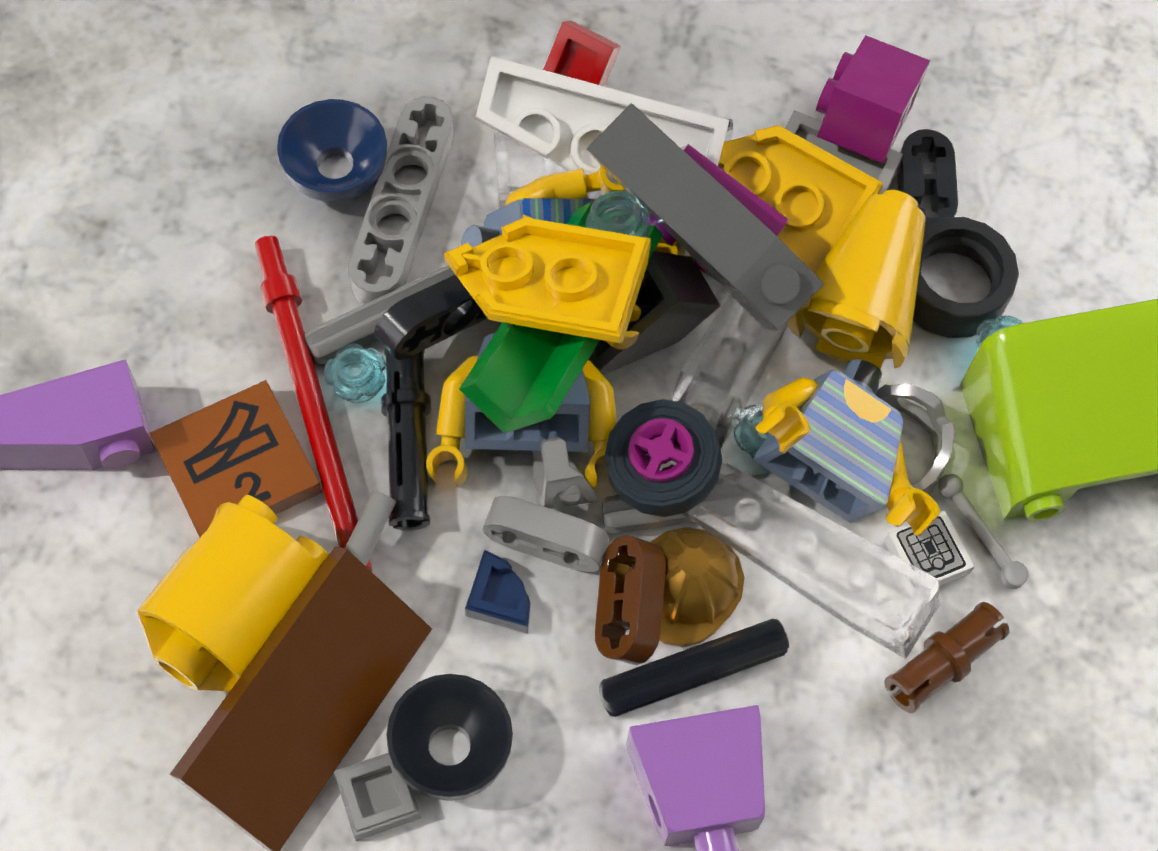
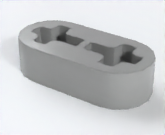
M498 496L494 498L482 528L486 536L500 545L581 572H595L599 569L609 542L608 534L590 522L511 496Z

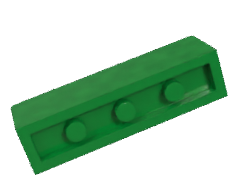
M592 202L577 208L567 222L568 225L620 233ZM655 225L631 234L633 236L651 238L649 258L663 237V233ZM502 322L459 390L503 433L548 420L557 412L600 340Z

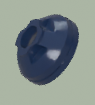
M327 99L306 105L290 116L278 136L277 152L280 166L286 178L297 191L309 198L320 201L338 202L359 196L374 186L384 169L388 146L384 128L371 111L347 100ZM331 156H343L353 163L352 170L346 176L337 179L323 176L319 172V166L322 161Z

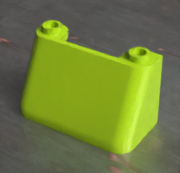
M1158 299L1021 323L1001 329L988 336L981 343L960 383V388L1004 520L1020 516H1026L1030 522L1047 520L1061 514L1065 510L1063 503L1067 502L1078 489L1158 474Z

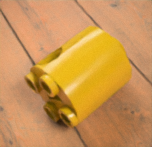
M244 495L237 505L230 502L220 504L207 531L190 548L182 552L137 609L138 618L140 619L153 660L171 677L193 690L230 692L329 555L325 549L305 536H299L295 540L274 524L278 519L276 514L266 504L250 495Z

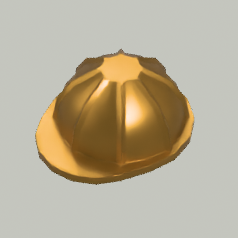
M691 527L669 530L651 541V543H655L661 548L666 563L659 641L668 645L686 647L702 643L715 634L731 617L742 599L745 577L739 557L722 538L708 530Z

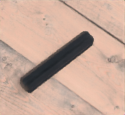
M772 618L603 679L599 685L601 701L607 713L612 717H617L784 656L790 647L789 640L781 622L778 619Z

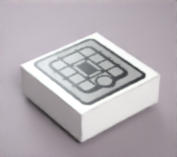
M945 511L940 512V515L920 537L913 533L910 525L889 532L884 539V543L912 597L969 575L975 567Z

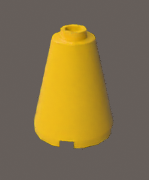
M886 190L883 194H874L868 197L814 274L824 285L786 323L795 336L800 339L805 329L819 338L815 346L816 350L845 363H848L850 360L861 359L881 369L885 359H893L894 368L902 366L910 347L926 221L925 214L918 208V202L912 196L897 190Z

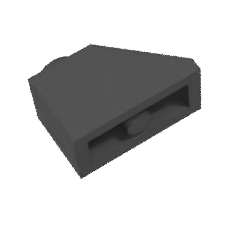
M656 251L652 253L635 305L641 309V315L638 320L629 322L627 331L639 332L636 342L626 349H617L606 341L600 340L588 359L603 375L680 342L721 306L700 269L692 263L693 257Z

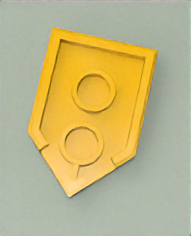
M779 125L756 130L753 135L725 141L718 167L789 220L777 237L813 273H815L868 197L879 194L883 187L881 181Z
M524 217L501 227L502 234L475 247H471L469 243H466L444 253L446 263L489 320L622 343L648 264L651 238Z

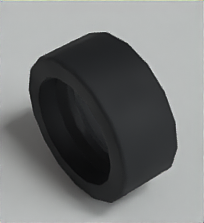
M943 217L926 224L913 321L926 331L947 338L972 337L990 329L1004 313L1014 294L1019 277L1016 254L1004 236L986 223L967 217ZM937 253H957L969 257L984 269L991 280L990 292L983 300L973 303H958L945 299L933 291L921 275L923 262L928 257Z

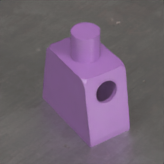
M754 705L630 726L626 742L628 755L663 845L674 846L695 842L696 851H739L736 834L757 830L765 818L759 706Z

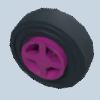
M665 399L642 403L622 415L609 434L604 455L609 481L622 501L643 514L660 517L686 513L705 501L718 482L723 460L717 432L703 413L684 402ZM670 461L677 463L676 465L671 464L668 467L662 468L661 471L659 470L662 464Z

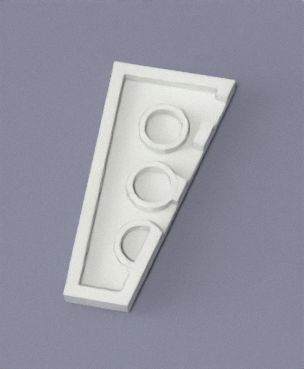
M493 56L490 58L475 118L569 171L583 168L585 174L598 172L601 166L585 149L630 103L636 106L680 148L689 144L717 166L729 124L727 119ZM606 171L607 178H608L612 183H614V184H619V183ZM628 192L619 198L636 208L639 205Z

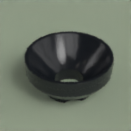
M442 674L419 681L405 691L396 702L389 717L386 736L388 754L394 769L408 786L429 798L453 801L476 795L496 780L505 768L510 756L513 731L507 708L494 690L483 682L466 675ZM452 729L466 736L470 744V751L462 762L455 765H443L431 756L429 751L430 741L440 731Z

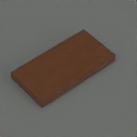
M334 547L169 775L263 848L269 851H280L425 641L432 628L348 549Z

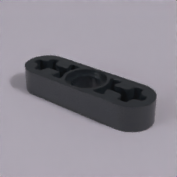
M453 275L391 306L376 324L374 335L397 360H403L488 318L458 277Z

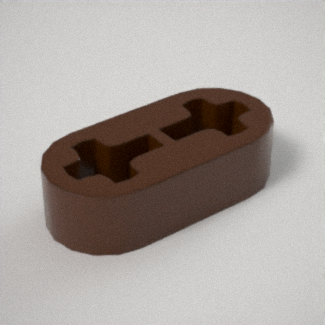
M623 535L616 538L607 547L603 555L600 567L595 643L598 651L605 658L639 665L645 663L654 654L658 646L661 634L666 563L661 548L655 543Z

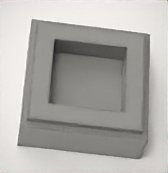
M388 753L334 771L355 841L421 819L413 789L403 781L394 769Z

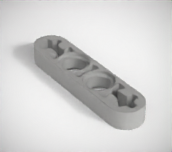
M423 96L415 98L407 103L402 110L387 151L384 169L377 180L348 265L350 286L353 295L364 304L406 284L454 137L451 109L443 100L436 97ZM427 120H433L437 126L430 127L425 140L426 148L419 146L418 127H423ZM406 165H417L427 172L425 179L415 185H404L394 177L397 170ZM390 214H401L411 222L405 232L395 236L382 233L377 228V225L383 217ZM378 251L386 254L385 267L387 276H380L377 284L367 283L366 275H373L379 262Z

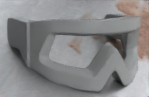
M885 384L877 389L875 395L898 411L918 421L931 436L935 452L934 464L921 481L911 484L913 488L930 494L942 477L950 459L955 437L954 423L946 417L942 401L932 392L912 384ZM906 399L913 400V401H915V402H917V403L923 405L927 410L923 409L922 407H920V406H918V405H916V404H914V403H912V402H910V401H908V400H906Z
M562 438L543 440L540 445L541 451H532L534 483L541 506L549 509L554 508L556 494L573 485L575 487L559 495L565 506L598 501L593 488L569 458L566 443Z

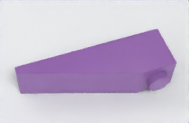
M126 359L0 395V470H95L102 467L118 469L134 464L140 459V456L156 452L153 440L149 434L150 429L140 392Z

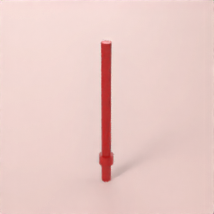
M264 236L259 238L254 244L264 281L260 285L266 310L274 314L337 542L340 548L345 549L358 522V516L311 352L305 339V331L298 310L302 303V298L295 276L287 272L278 238L276 236ZM369 558L366 567L372 572L373 569Z

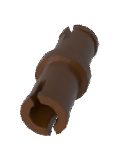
M980 602L973 611L945 633L940 631L934 632L924 641V650L897 672L885 678L884 684L887 691H893L896 687L900 688L890 696L892 700L905 712L914 713L921 704L948 682L956 683L962 681L970 674L971 664L1009 635L1008 623H1002L997 628L993 627L1004 619V616L991 604Z

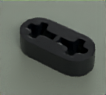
M930 129L917 130L906 138L900 153L903 156L897 169L898 191L912 196L918 202V208L925 214L926 225L943 217H955L957 213L956 160L953 144L945 135ZM918 153H928L929 161L934 162L930 174H924L923 159L917 156ZM924 195H930L931 209L933 212L938 213L936 217H927L925 208L920 207Z

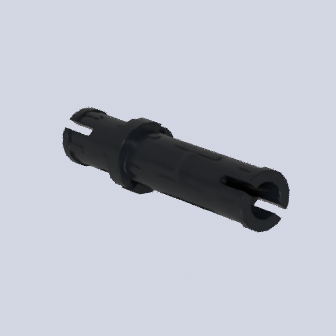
M384 347L387 383L386 393L381 397V413L387 417L389 497L396 501L388 522L389 526H393L397 530H419L426 528L431 523L428 504V471L426 468V416L431 412V397L425 392L424 386L425 350L407 359L397 360Z

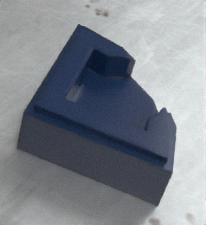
M484 549L465 607V616L528 634L531 602L523 582L514 573L512 566L507 560Z

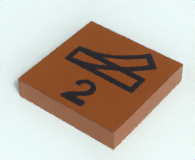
M267 380L149 433L199 538L209 528L220 504L230 502L237 505L244 495L257 498L275 514H278L322 493L320 483Z

